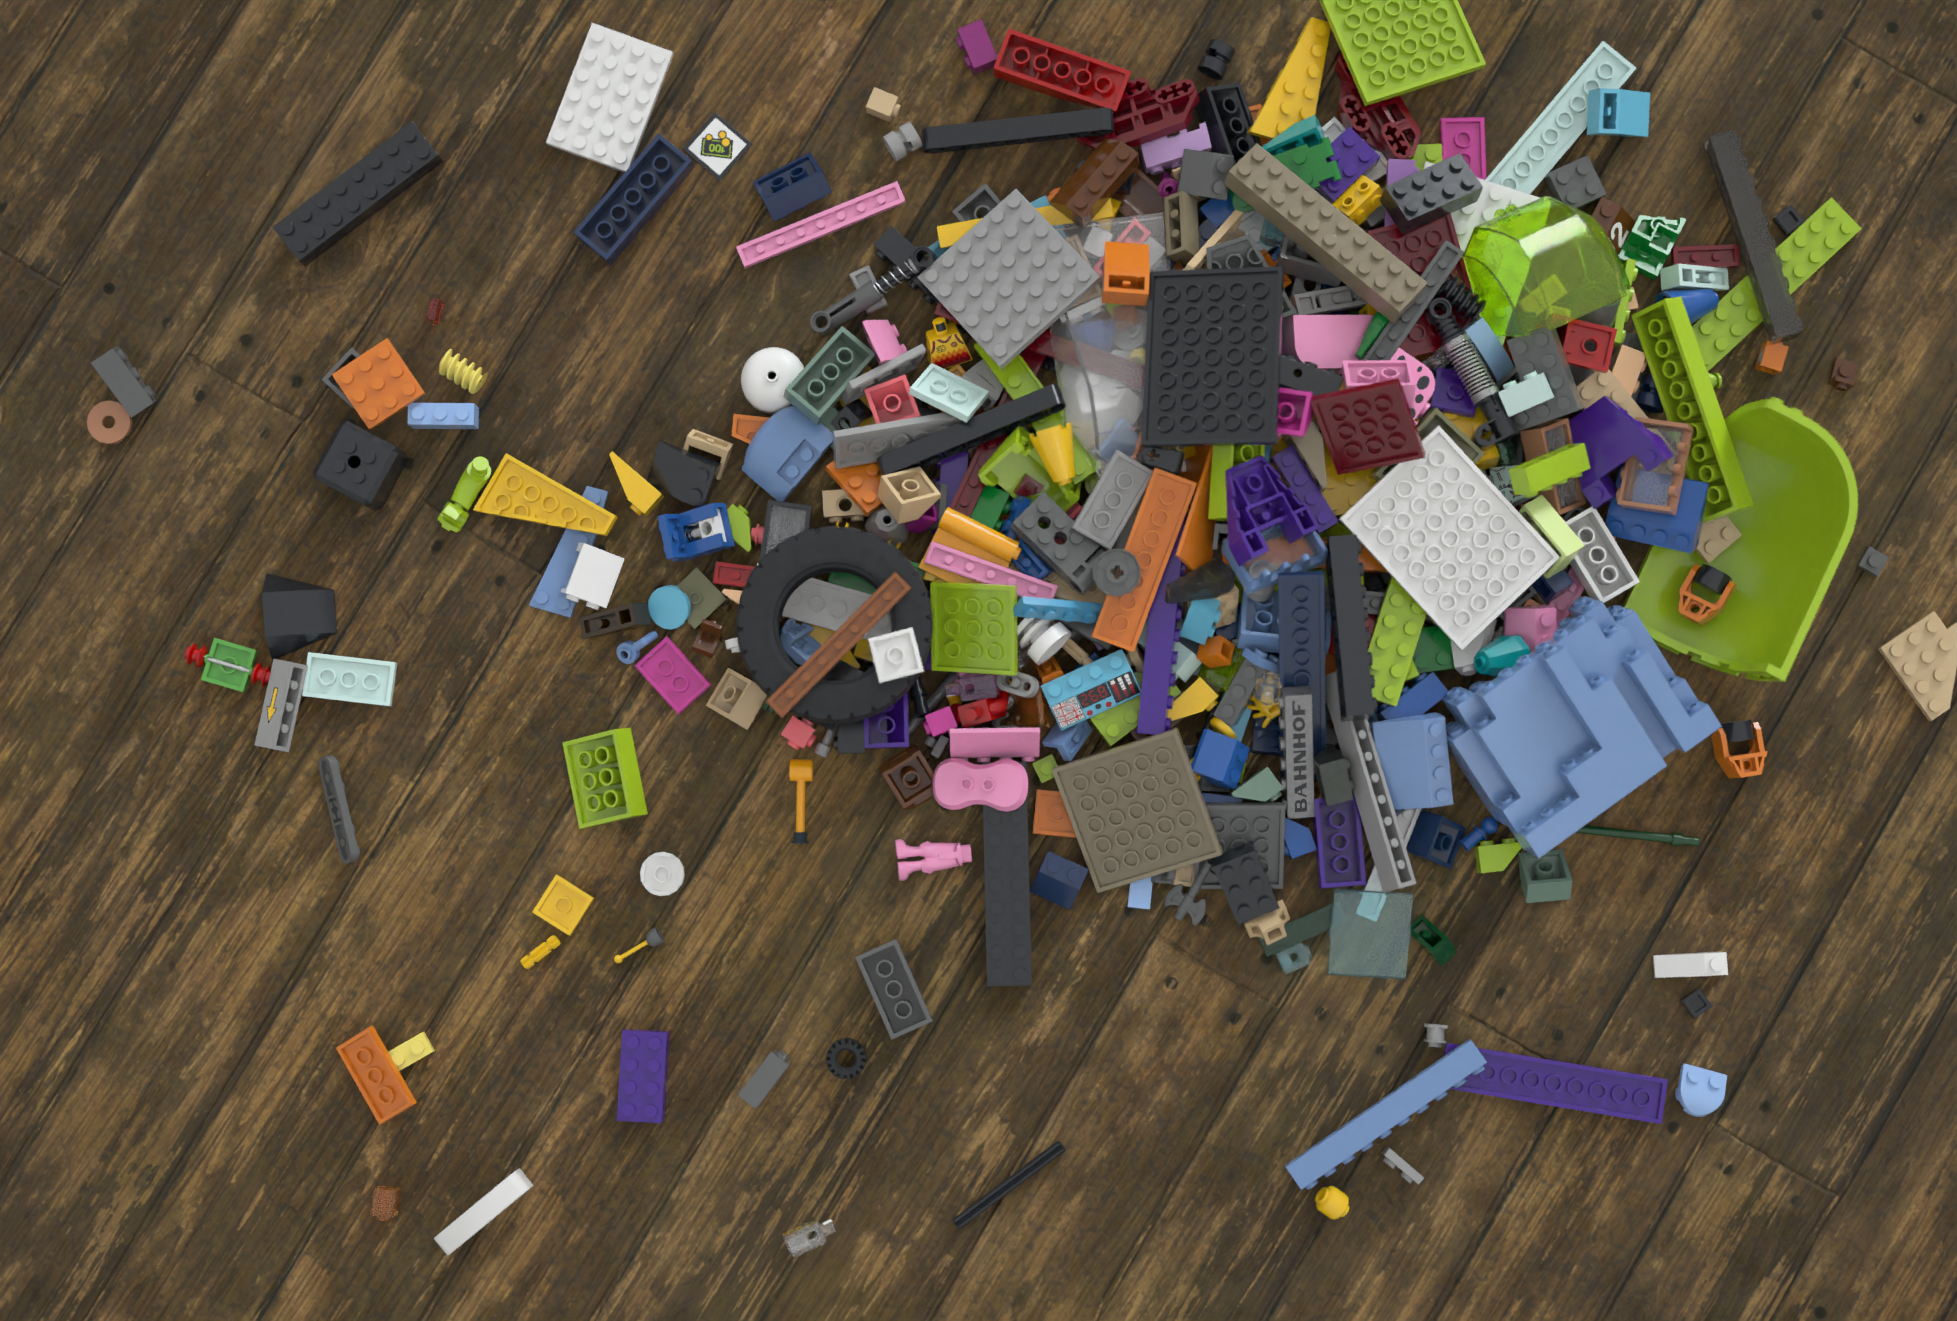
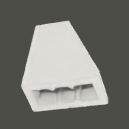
M1497 618L1463 650H1460L1451 641L1454 667L1461 675L1470 676L1477 672L1474 667V657L1480 649L1491 643Z

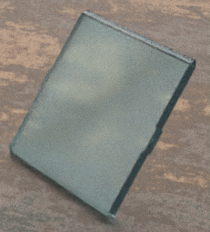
M1334 889L1332 922L1329 930L1328 975L1405 979L1408 947L1411 939L1410 924L1413 894Z

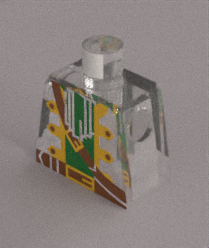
M831 1219L821 1224L817 1220H813L782 1233L790 1255L797 1257L825 1244V1236L836 1232ZM814 1230L815 1237L808 1239V1233Z

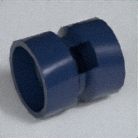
M1645 375L1641 384L1643 391L1638 393L1636 403L1644 411L1661 414L1664 408L1652 375Z

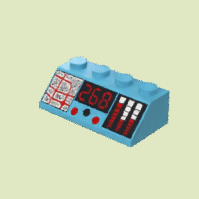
M1122 649L1041 685L1061 731L1141 695V689Z

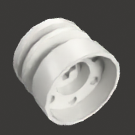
M1024 618L1018 625L1017 642L1020 641L1019 646L1021 648L1032 644L1027 654L1037 665L1051 658L1070 638L1071 632L1061 622L1051 626L1054 621L1053 619Z

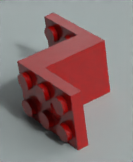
M1551 314L1541 324L1512 317L1503 348L1513 364L1515 363L1507 344L1508 336L1515 335L1518 337L1554 324L1568 365L1605 374L1608 372L1617 329L1557 314ZM1590 340L1595 344L1593 352L1585 349V341Z

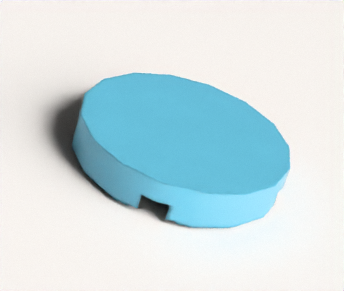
M666 585L656 589L651 594L648 601V610L650 617L658 626L664 629H675L682 626L689 618L691 603L687 594L683 593L679 587Z

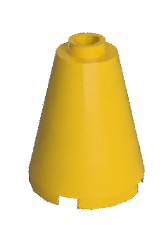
M1071 422L1066 423L1067 428H1064V425H1058L1037 431L1036 437L1034 433L1028 434L1053 483L1058 482L1059 486L1071 483V478L1075 477Z

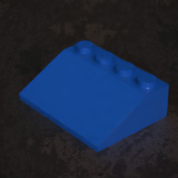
M1625 465L1620 466L1615 484L1617 489L1621 488L1622 479L1620 478V473ZM1639 469L1632 502L1666 506L1672 475L1654 471L1647 472L1644 469ZM1684 478L1676 516L1622 508L1617 504L1618 501H1616L1615 497L1611 500L1606 526L1614 537L1692 554L1699 544L1709 483Z

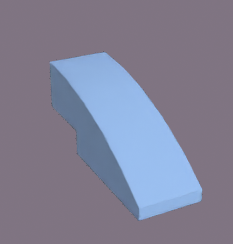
M1483 317L1475 318L1462 329L1467 332L1470 341L1474 344L1473 348H1476L1478 355H1480L1479 358H1482L1481 361L1484 362L1483 365H1486V368L1496 382L1515 368L1502 344Z

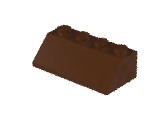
M1105 138L1051 199L1049 204L1084 229L1139 166V153L1122 141Z

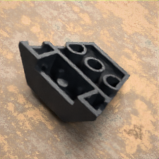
M266 573L262 590L264 632L272 661L309 644H314L337 634L334 589Z

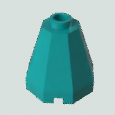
M1520 635L1499 636L1476 653L1474 667L1479 674L1497 678L1499 672L1503 669L1511 668L1517 664L1516 661L1520 657L1529 655L1530 648Z

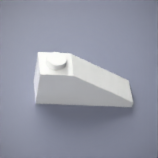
M1726 952L1653 955L1654 978L1728 975Z

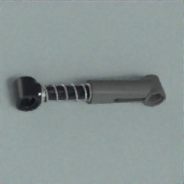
M925 245L917 246L912 251L907 262H904L900 267L896 266V269L892 272L889 271V274L885 277L881 276L882 279L877 282L870 280L824 311L815 312L810 319L811 327L822 336L833 335L838 327L882 300L883 293H887L890 288H895V285L898 283L902 284L904 279H910V275L917 274L918 272L921 273L930 267L938 259L937 255ZM925 254H928V260L924 263H921V257ZM827 319V325L824 328H820L821 322Z

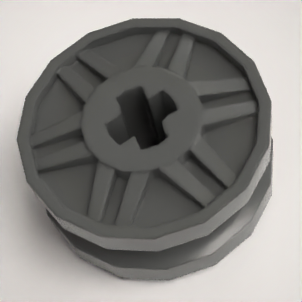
M1110 549L1102 553L1096 559L1092 569L1093 580L1097 588L1111 596H1122L1131 592L1138 584L1141 576L1140 565L1136 557L1123 549ZM1115 566H1118L1119 571H1122V576L1119 575L1118 579L1114 578V574H1110L1111 569H1115Z

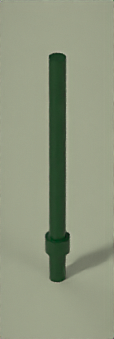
M1584 825L1575 832L1670 843L1671 846H1681V844L1699 846L1700 842L1699 837L1682 836V833L1672 832L1671 834L1589 825Z

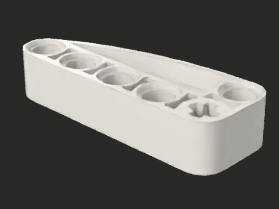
M519 1168L445 1228L434 1240L446 1255L449 1256L534 1185Z

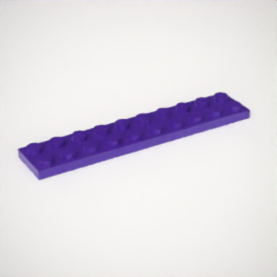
M1445 1043L1444 1056L1460 1045ZM1477 1048L1487 1062L1483 1065L1485 1069L1475 1076L1471 1073L1465 1077L1466 1082L1455 1089L1454 1086L1449 1088L1662 1124L1668 1079Z

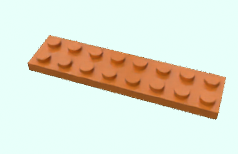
M1154 468L1124 550L1129 551L1136 557L1140 565L1141 576L1139 582L1131 592L1125 595H1106L1091 637L1134 652L1197 483ZM1118 566L1114 574L1115 579H1118L1119 575L1122 576V571H1119Z

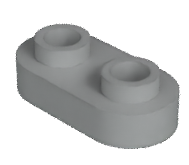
M1018 672L1015 676L997 675L996 682L1001 690L1025 698H1031L1038 692L1039 683L1033 676ZM1012 677V683L1009 684V679ZM1028 684H1031L1030 689L1027 690Z

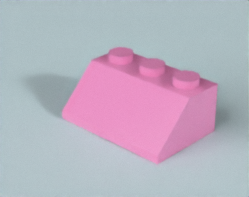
M1410 360L1342 361L1343 390L1399 378L1410 408H1413L1416 384Z
M1542 604L1507 607L1504 610V635H1520L1529 646L1530 653L1535 651V647L1541 642H1547L1553 638V634L1557 631L1556 607Z

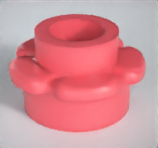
M757 524L756 528L752 527L751 541H755L756 546L757 544H762L764 527L760 526V524Z

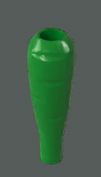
M1380 312L1373 316L1355 353V357L1360 360L1363 359L1366 352L1373 346L1389 323V320Z

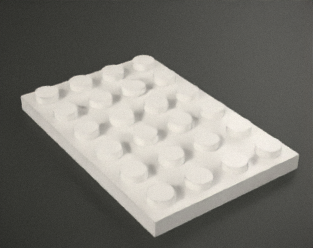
M592 23L548 135L547 145L625 173L633 163L674 53Z

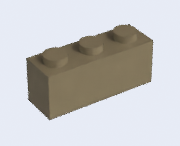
M1180 191L1164 197L1167 257L1176 262L1181 259L1183 265H1186L1199 251L1197 200L1184 191Z

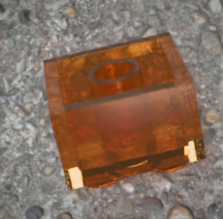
M1038 681L1039 689L1037 694L1031 698L1013 694L1014 703L1018 704L1019 712L1015 713L1016 724L1020 728L1049 727L1047 699L1041 688V685H1043L1041 681ZM1028 684L1027 690L1030 689L1031 684Z

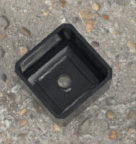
M349 421L339 423L313 474L315 479L373 511L382 509L408 459L406 453L396 446ZM353 457H359L361 460L360 466L355 469L351 468L350 460Z

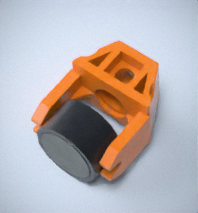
M1695 564L1679 590L1680 615L1703 626L1722 613L1736 588L1735 583L1731 582L1732 578L1707 564H1702L1701 567ZM1694 582L1713 593L1721 595L1720 599L1715 603H1710L1692 594ZM1699 608L1698 612H1693L1694 609Z
M1752 720L1722 723V727L1713 732L1711 737L1715 759L1727 777L1743 778L1761 775L1767 751L1764 749L1759 723H1752ZM1748 740L1750 748L1748 753L1729 754L1727 743Z

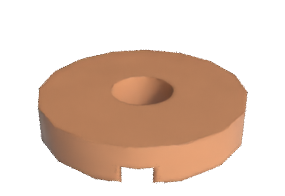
M110 400L95 405L87 418L88 431L92 437L101 443L109 445L123 441L130 434L133 425L131 416L122 404ZM109 417L115 419V425L112 428H106L105 421Z

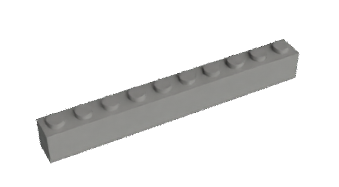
M1336 672L1325 676L1326 702L1344 758L1347 757L1350 764L1348 776L1354 784V796L1383 893L1417 884L1368 720L1341 722Z

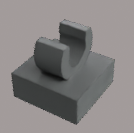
M928 735L924 744L933 748L931 755L939 759L949 739L941 735L939 740H936Z

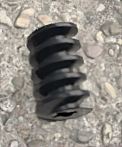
M1457 276L1452 279L1449 278L1435 296L1443 293L1444 299L1451 300L1452 307L1458 306L1456 313L1464 311L1462 318L1466 319L1470 316L1471 323L1484 309L1486 300L1483 299L1478 302L1480 295L1474 294L1471 296L1473 289L1468 288L1464 291L1466 283L1458 284L1459 278Z

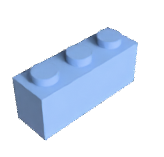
M411 403L408 405V425L413 429H478L479 407L474 403Z

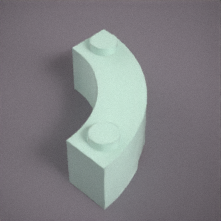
M1149 616L1146 618L1137 645L1144 651L1146 648ZM1175 642V651H1178L1177 665L1173 664L1172 673L1176 674V680L1179 678L1186 683L1202 662L1180 642Z

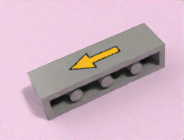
M273 659L255 746L289 752L308 668L307 665Z

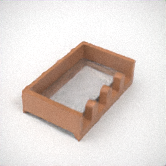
M1635 417V420H1639L1645 425L1644 427L1663 439L1674 457L1649 472L1645 470L1636 455L1626 461V465L1622 467L1620 478L1622 479L1621 488H1618L1616 492L1617 504L1622 508L1676 516L1694 429L1686 423Z

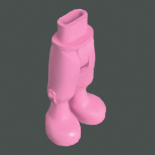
M902 839L895 840L897 859L915 856L924 857L920 861L897 862L899 881H905L909 874L914 871L922 870L924 873L931 874L933 871L962 866V863L972 862L970 844L930 843L926 841L921 843L919 847L906 845Z

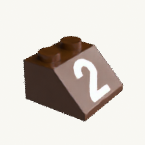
M1601 197L1592 209L1577 242L1616 260L1635 221L1621 206Z

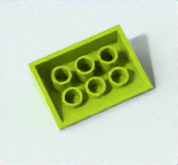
M631 728L613 729L562 742L579 829L648 814Z

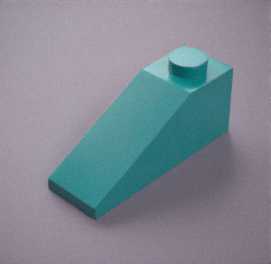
M1313 115L1293 124L1262 147L1272 156L1308 144L1310 148L1321 144L1320 139L1325 138L1324 131L1316 115Z

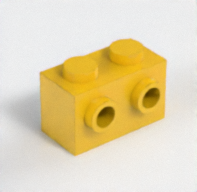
M1362 174L1332 205L1359 226L1375 209L1381 206L1380 199L1383 191L1380 185Z

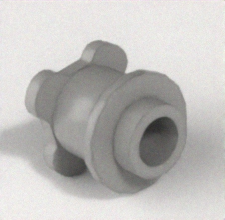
M1424 1023V1027H1427V1037L1424 1039V1042H1428L1429 1047H1442V1043H1446L1444 1037L1445 1029H1448V1025Z

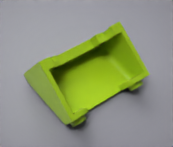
M1018 426L979 470L978 476L981 482L986 486L998 484L1016 499L1017 494L1013 491L1023 476L1027 474L1045 486L1037 494L1023 496L1032 500L1030 505L1044 492L1066 512L1079 500L1081 483L1077 486L1073 482L1059 486L1058 482L1053 483L1029 439L1028 434L1030 433L1025 428ZM1038 523V526H1039L1040 528H1042V529H1046V528H1047V525H1046V524H1044V523Z

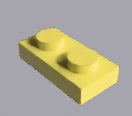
M422 1032L390 1050L388 1053L398 1070L401 1071L435 1050L425 1032Z

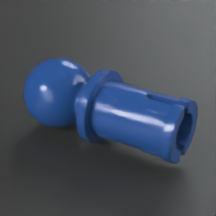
M1493 817L1484 818L1481 822V827L1474 826V830L1459 841L1460 844L1469 852L1480 841L1487 839L1485 834H1493L1497 831V820Z

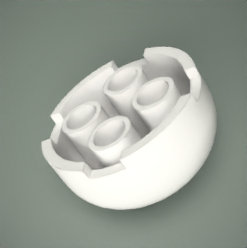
M769 347L757 351L747 360L742 370L741 386L745 397L754 408L766 414L774 415L784 408L793 406L783 397L784 392L804 369V366L796 355L783 348ZM774 373L776 374L775 379H769Z

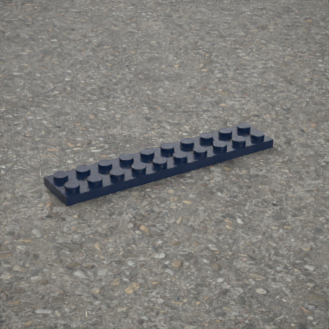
M1324 571L1278 573L1280 696H1282V688L1309 686L1312 694L1314 758L1326 747ZM1280 730V737H1283V730ZM1313 761L1314 782H1318ZM1281 771V778H1283L1284 771Z

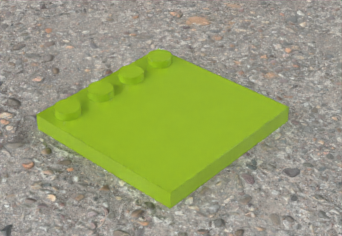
M931 582L930 595L933 617L931 641L932 671L1017 675V617L1014 616L1013 608L1017 604V585Z

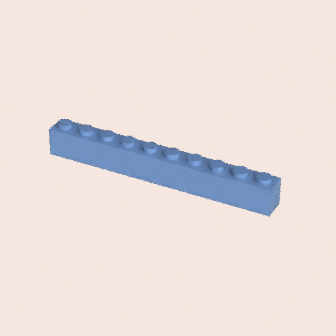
M1468 1039L1285 1165L1286 1169L1301 1190L1305 1187L1307 1190L1311 1189L1318 1183L1316 1179L1322 1175L1325 1177L1330 1176L1337 1170L1335 1166L1341 1162L1344 1165L1355 1158L1354 1153L1360 1149L1362 1152L1368 1150L1374 1145L1372 1143L1373 1140L1378 1137L1381 1139L1392 1133V1127L1397 1124L1402 1126L1411 1120L1409 1117L1416 1111L1420 1114L1429 1107L1427 1103L1433 1099L1439 1101L1448 1094L1446 1090L1452 1086L1456 1089L1466 1082L1465 1077L1471 1073L1475 1076L1485 1069L1483 1065L1487 1063L1472 1040Z

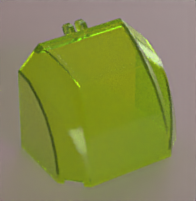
M1544 196L1519 208L1514 204H1509L1505 210H1496L1494 219L1474 227L1463 255L1473 292L1480 295L1478 302L1483 299L1486 300L1485 307L1480 315L1497 336L1524 337L1530 335V330L1545 326H1547V330L1555 329L1627 296V290L1631 289L1629 279L1613 244L1594 217L1549 196Z

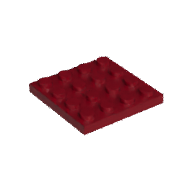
M1399 378L1312 396L1310 402L1338 475L1425 458V450Z

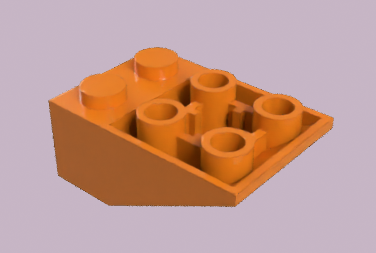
M1105 241L1101 303L1146 306L1150 277L1149 244Z

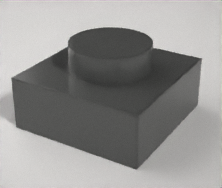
M1869 546L1865 549L1856 566L1877 577L1889 557Z

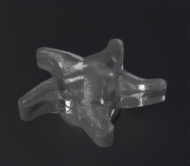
M1440 347L1433 356L1423 360L1422 364L1430 370L1434 369L1437 372L1438 367L1445 368L1450 361L1444 349Z

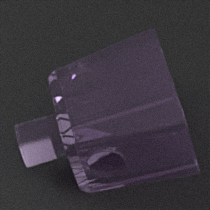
M962 674L957 676L958 682L945 684L946 696L960 695L961 701L997 697L994 674ZM967 684L973 685V688L970 690L964 689Z

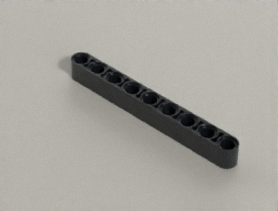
M1097 108L927 127L922 129L923 152L929 154L1107 135L1114 132L1113 109Z
M1052 384L971 417L967 423L964 421L882 454L876 459L882 476L916 467L923 469L1010 433L1018 426L1024 427L1065 409L1066 403L1059 386Z

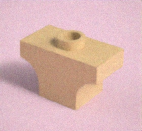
M1283 900L1278 901L1279 909L1243 922L1250 938L1260 937L1265 941L1266 945H1269L1287 936L1284 925L1290 920Z

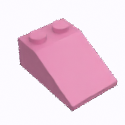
M865 320L862 322L865 336L872 351L876 354L875 357L879 366L907 352L904 343L900 345L896 338L900 335L895 324L890 325L888 320Z

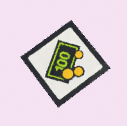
M715 112L684 146L683 150L720 181L749 149L752 143Z

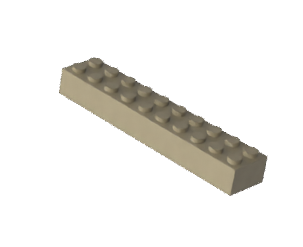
M1258 143L1229 170L1224 185L1393 324L1422 295L1427 285L1424 279Z

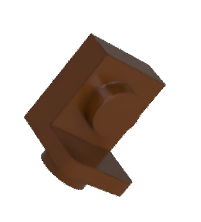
M1838 357L1835 358L1828 384L1833 385L1834 389L1840 391H1847V389L1855 387L1856 381H1854L1858 363Z

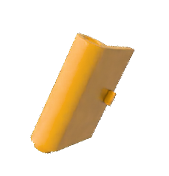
M949 507L944 512L931 541L1006 568L1009 567L1012 559L1017 560L1022 550L1019 547L1020 542ZM929 547L918 567L946 582L983 584L924 563Z

